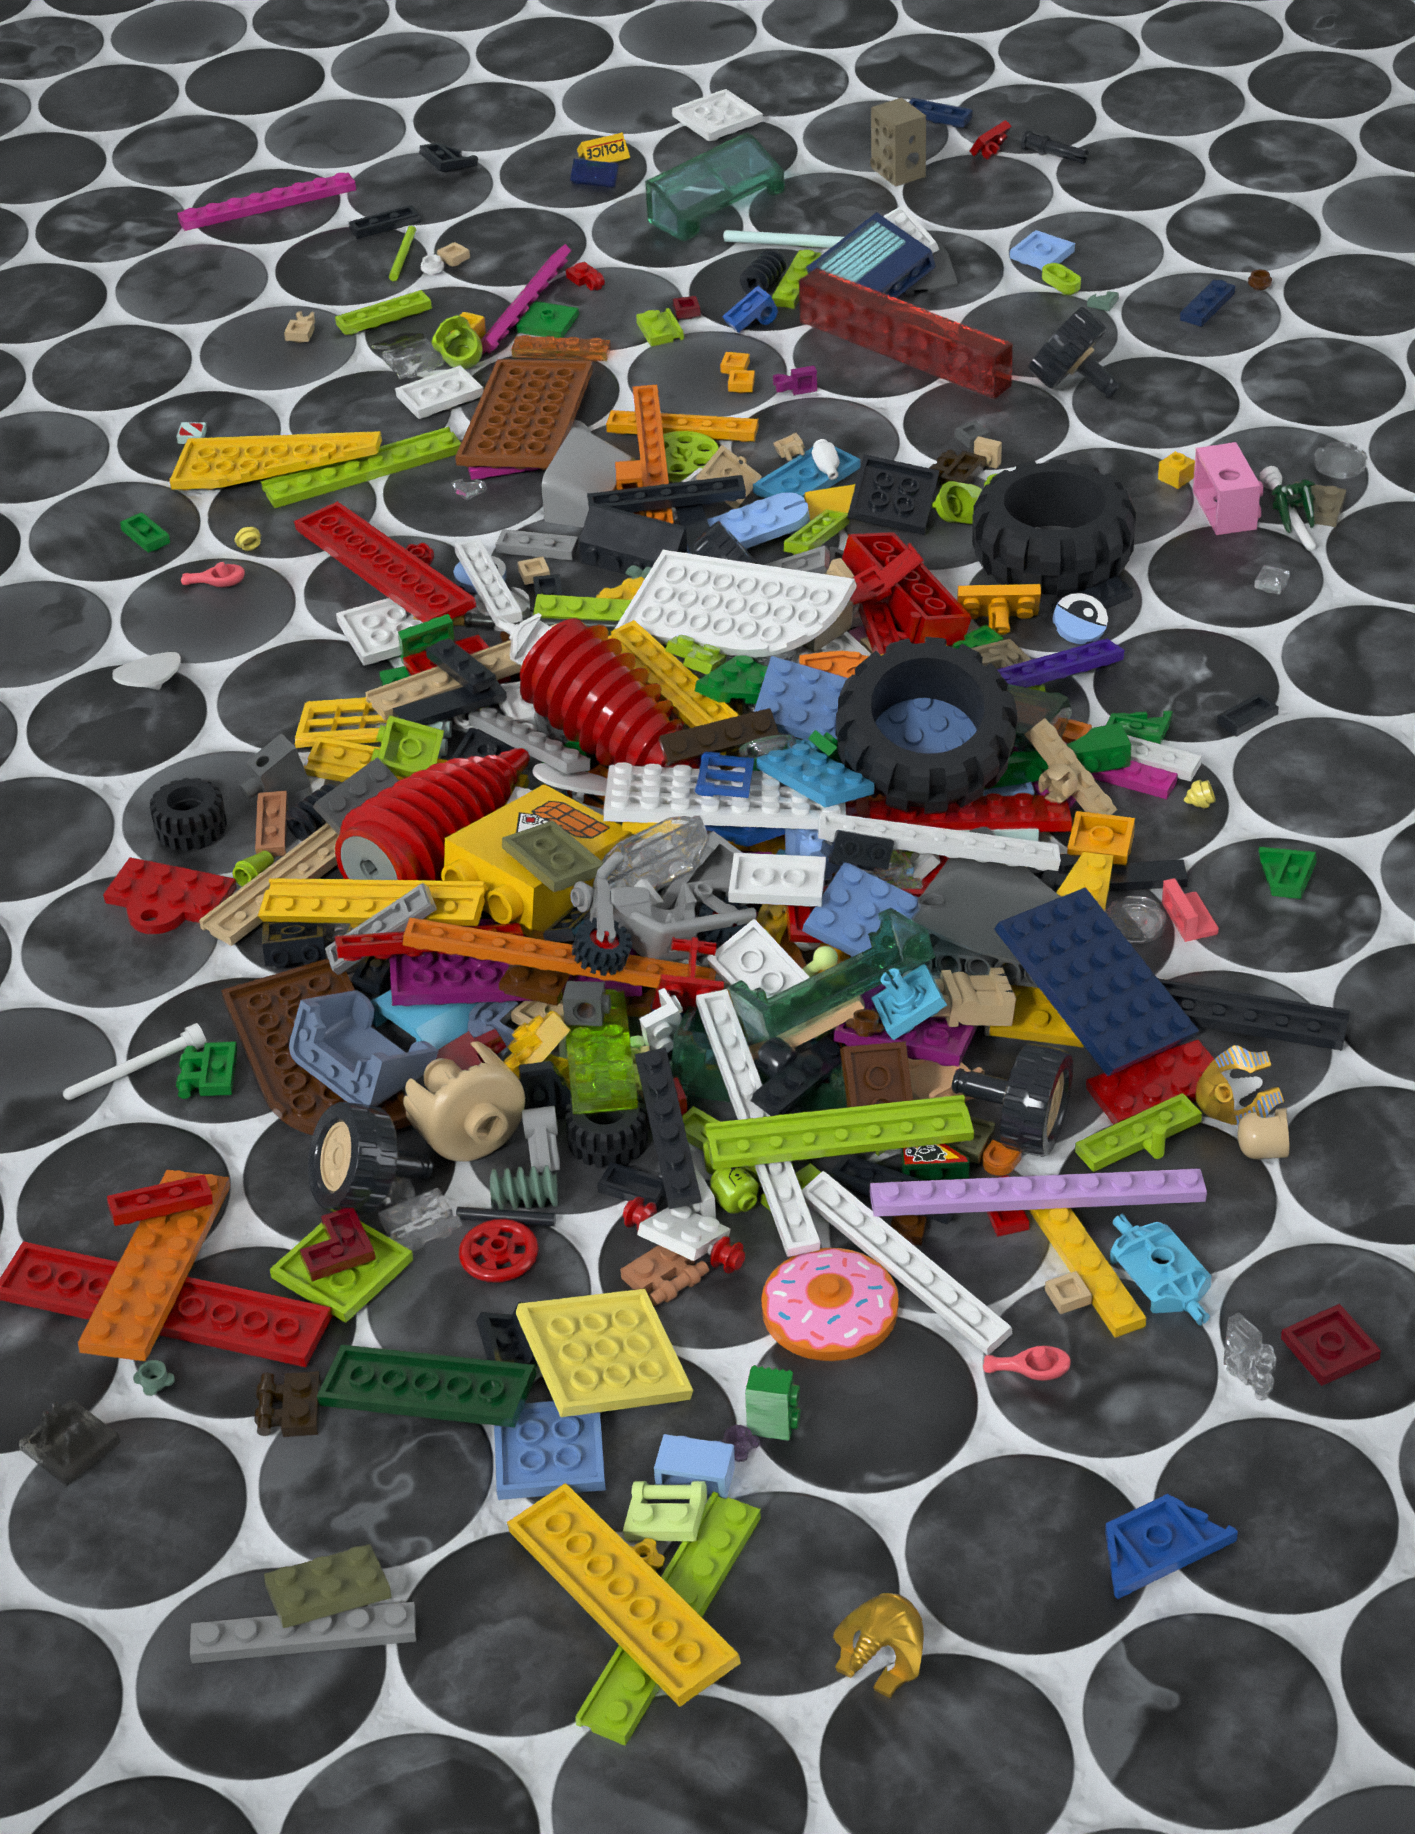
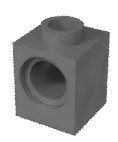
M567 981L563 995L565 1025L603 1026L605 1014H610L611 995H606L605 982Z

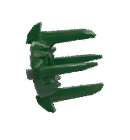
M1303 479L1300 483L1289 484L1283 487L1278 485L1272 490V495H1274L1275 499L1273 509L1279 510L1284 528L1288 533L1292 532L1288 506L1293 508L1295 504L1299 507V503L1302 502L1310 528L1314 527L1313 501L1316 498L1312 494L1311 487L1315 483L1311 480Z

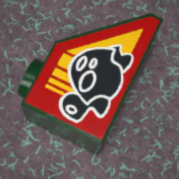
M946 1143L900 1148L901 1171L903 1174L923 1181L969 1179V1158Z

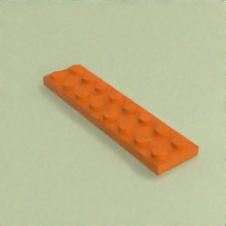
M166 1170L160 1184L203 1174ZM205 1174L212 1192V1205L140 1221L78 1341L79 1353L138 1361L147 1360L230 1189L229 1177Z

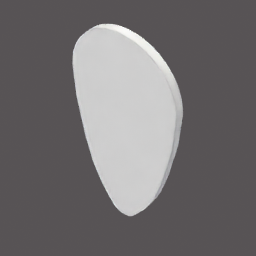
M175 652L149 655L116 668L113 671V679L127 686L160 690L162 683L169 680L179 669L181 657Z
M546 763L537 764L533 768V775L538 780L553 787L572 791V799L579 803L584 802V793L606 796L608 778L586 771L565 774Z

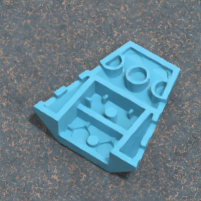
M391 990L371 1000L374 1007L372 1024L378 1027L389 1019L415 1037L416 1042L426 1041L436 1049H440L468 1032L469 1013L479 1002L473 1004L450 1003L443 1005L392 1006Z

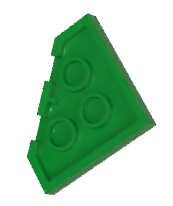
M746 655L735 656L697 680L694 691L717 702L730 703L731 698H745L746 704H756L768 666H763Z

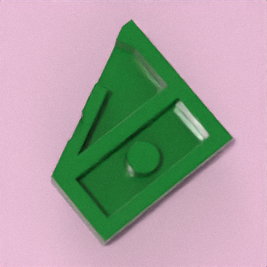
M1163 711V717L1147 718V712L1131 714L1111 713L1106 725L1122 723L1128 736L1161 744L1171 724L1173 711Z
M1259 847V858L1271 896L1301 899L1317 862L1316 852Z

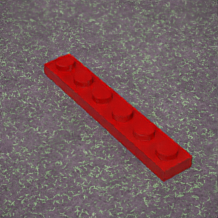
M520 923L470 927L523 936ZM405 931L335 936L337 958H343L346 961L360 960L364 956L386 959L392 957L393 954H405L415 957L423 955L424 952L434 951L404 946L403 935ZM436 951L438 954H446L444 952Z

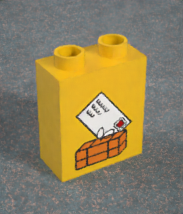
M543 784L446 837L444 868L441 878L442 881H484L489 889L484 894L485 903L483 911L490 914L500 924L520 923L523 934L529 936L532 930L545 931L574 906L571 901V890L574 889V885L564 890L553 892L502 848V838L553 820L603 863L614 852L623 853L624 860L609 875L607 880L609 881L631 860L632 833L631 831H623L622 825L614 821H604L603 815ZM595 878L584 883L592 887Z

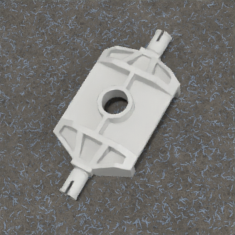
M539 613L524 620L519 625L513 624L502 616L496 623L495 627L510 634V660L521 666L533 645L552 628L540 621L542 615Z

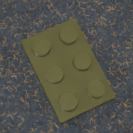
M553 820L502 838V848L553 892L571 887L576 882H586L595 878L598 869L604 864Z
M371 1544L353 1547L347 1551L326 1557H317L311 1561L290 1567H281L264 1574L265 1586L283 1629L391 1598L390 1585Z

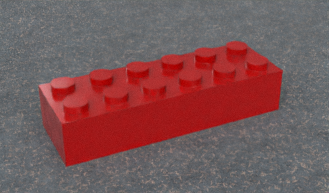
M894 532L849 534L842 560L852 574L856 576L874 565H877L882 570L908 547ZM924 564L918 565L893 586L892 594L878 601L879 603H887L893 621L903 632L906 630L910 613L918 612L921 614L913 644L924 643L925 637L944 638L948 646L953 645L957 641H965V635L967 634L972 616Z

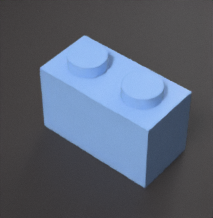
M664 1434L654 1466L655 1485H691L693 1481H705L708 1499L713 1491L718 1493V1497L727 1499L735 1469L734 1445L721 1441H706L686 1436Z

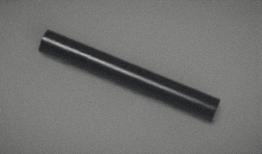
M458 1206L456 1219L484 1222L494 1219H509L525 1225L555 1227L556 1213Z

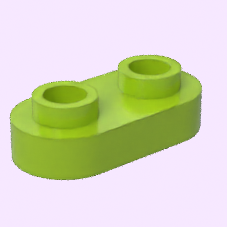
M1050 263L1042 267V280L1063 294L1072 295L1080 290L1081 277L1067 267L1058 263Z

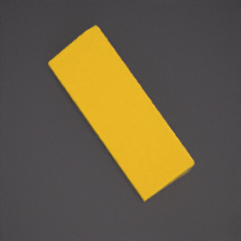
M856 484L805 492L804 499L808 504L810 521L826 509L848 513Z

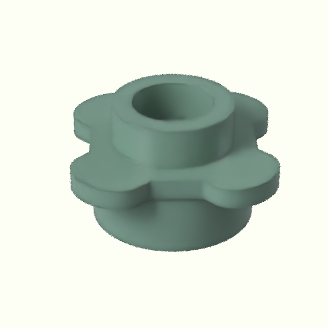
M150 1360L143 1363L138 1372L133 1376L134 1383L140 1384L143 1387L144 1394L147 1396L155 1395L165 1386H170L175 1381L174 1375L168 1373L164 1363L158 1360Z

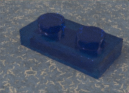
M574 159L570 181L577 184L615 188L618 165L617 163Z

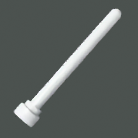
M1275 466L1264 468L1259 475L1260 481L1267 489L1273 490L1276 486L1282 484L1283 477ZM1288 506L1292 526L1308 551H1313L1316 548L1313 538L1296 509Z
M198 1023L185 1028V1032L180 1034L181 1037L70 1086L64 1090L63 1096L67 1100L77 1098L181 1051L187 1046H194L198 1050L207 1043L204 1033Z

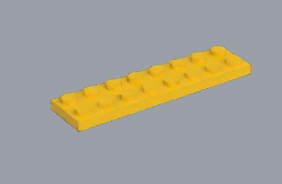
M566 1483L507 1522L509 1532L679 1707L741 1664L739 1654Z

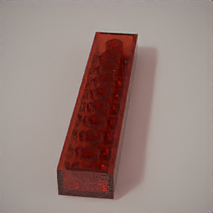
M818 268L799 280L801 323L992 399L997 398L1012 386L1013 344Z

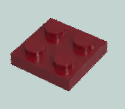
M1340 1303L1286 1327L1281 1332V1340L1321 1386L1380 1360L1381 1350Z

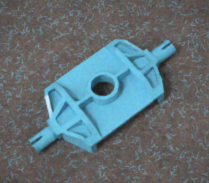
M1123 1214L1120 1215V1218L1117 1216L1113 1220V1225L1121 1232L1122 1236L1116 1239L1110 1251V1263L1112 1265L1117 1262L1120 1263L1151 1300L1150 1310L1152 1313L1182 1312L1185 1310L1194 1318L1198 1325H1202V1322L1206 1323L1210 1315L1198 1302L1211 1288L1212 1276L1168 1225L1157 1221L1141 1227L1138 1225L1133 1227ZM1159 1258L1161 1260H1168L1169 1262L1166 1264H1158L1153 1260Z

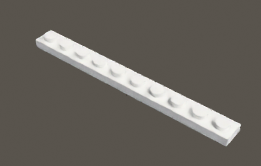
M727 989L696 995V1005L738 1120L770 1116L750 1101L754 1092L762 1086ZM791 1161L754 1165L787 1257L820 1250L821 1242Z

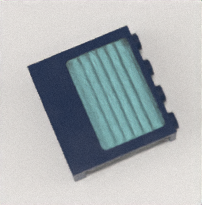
M876 212L809 264L806 269L813 286L820 281L828 285L855 305L859 319L865 323L933 270L936 265L931 249Z

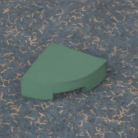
M1107 291L1106 295L1097 297L1094 294L1087 299V307L1110 311L1119 300V293Z

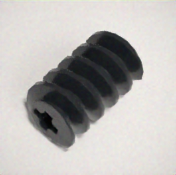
M775 250L763 251L741 273L740 284L745 293L749 294L757 286L766 291L786 271L787 262L785 258Z
M326 783L320 789L314 791L312 795L297 803L295 807L287 810L286 822L288 828L297 839L304 841L327 823L313 806L316 801L337 786Z

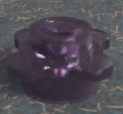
M743 1425L729 1427L724 1433V1439L719 1440L723 1443L734 1445V1457L737 1462L746 1461L749 1452L760 1444L758 1436L752 1435L750 1429Z

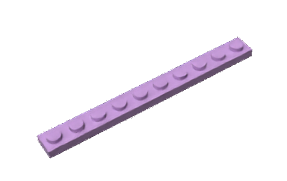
M1201 1169L870 1183V1198L874 1217L1205 1202L1207 1195Z

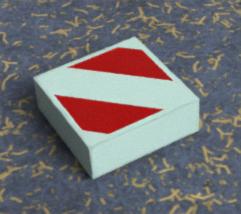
M181 422L177 434L178 444H185L188 438H204L207 431L206 423Z

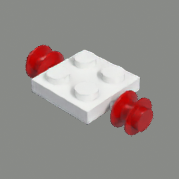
M638 1196L634 1200H630L624 1207L623 1218L626 1227L631 1228L637 1224L639 1236L692 1261L708 1253L711 1257L712 1267L717 1268L724 1264V1272L730 1274L734 1270L740 1269L745 1260L746 1254L743 1251V1244L737 1242L731 1246L729 1238L730 1228L719 1224V1221L715 1218L704 1217L694 1213L688 1206L669 1209L668 1207L657 1213V1206L654 1202L644 1206V1199Z

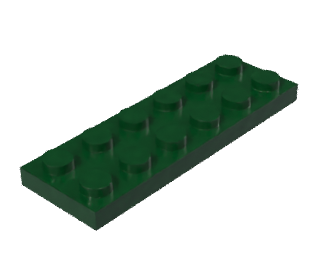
M341 1345L317 1394V1399L320 1406L515 1428L537 1373L535 1366L531 1364Z

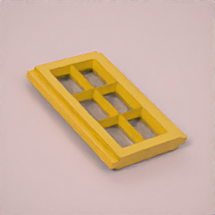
M366 697L308 701L304 705L296 732L295 747H313L317 736L357 744L378 742L376 738L380 725L386 726L387 720L385 721L374 710L372 703L366 701Z

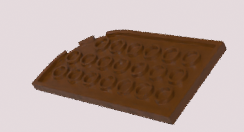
M329 959L221 990L224 1003L268 1106L284 1123L312 1136L323 1113L331 1105L347 1101L297 1064L290 1054L289 1043L301 1000L355 991L346 970L339 975L332 971ZM402 1090L378 1106L390 1116L395 1130L412 1125L406 1117L403 1101L405 1096Z

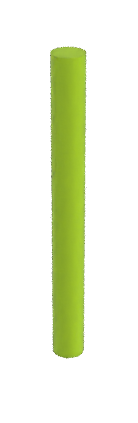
M414 226L407 228L389 274L391 281H397L416 233Z

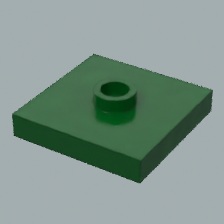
M534 301L517 324V333L562 340L579 316V308Z

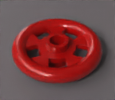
M509 1219L489 1220L478 1224L464 1236L459 1246V1260L464 1270L476 1279L491 1283L506 1282L520 1277L533 1266L538 1256V1241L534 1233L522 1223ZM501 1232L513 1234L512 1238L499 1235ZM482 1237L488 1238L482 1246L476 1244ZM515 1246H525V1253L515 1254ZM479 1255H482L486 1260L481 1265L477 1264L474 1260ZM510 1261V1267L497 1269L496 1265H502Z

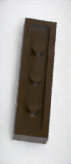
M771 708L661 735L658 740L666 765L671 766L701 758L704 752L722 753L745 747L749 743L753 745L777 739L773 738V736H779V732Z

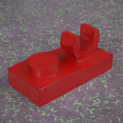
M1006 120L979 136L969 152L973 156L982 152L983 157L988 160L992 154L996 155L1000 150L999 145L1008 138L1007 133L1012 126Z

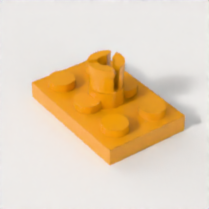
M1041 584L958 586L957 601L972 616L971 620L981 616H988V627L999 635L1010 632L1009 616L1027 619L1038 615Z

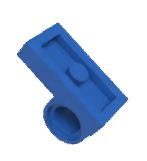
M757 286L722 317L731 328L739 333L754 319L763 325L772 323L777 317L778 310L772 297Z

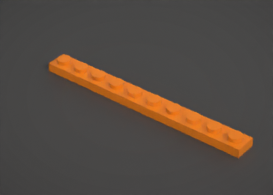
M657 384L633 387L643 487L669 484ZM672 508L646 511V517L673 523Z
M410 917L403 935V945L416 949H428L450 955L457 954L475 957L480 960L487 959L505 962L510 965H522L540 970H552L570 975L594 977L604 981L611 980L629 983L634 986L641 985L657 988L661 974L687 977L688 964L629 954L623 970L620 972L617 970L614 975L607 971L606 976H601L600 971L596 970V973L592 974L590 973V967L584 970L581 968L582 962L576 963L574 960L576 955L572 956L573 945ZM696 966L695 978L715 980L716 971L713 968Z

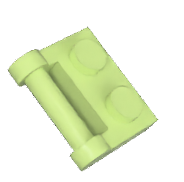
M634 1481L632 1485V1499L623 1528L625 1540L643 1541L646 1538H651L655 1541H696L707 1499L706 1482L693 1481L691 1485H648L646 1481ZM648 1499H690L689 1503H647Z

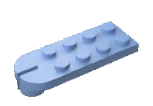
M786 492L757 500L738 509H732L727 513L708 518L707 521L709 527L720 521L747 549L785 534L793 535L810 522L808 504L801 495Z

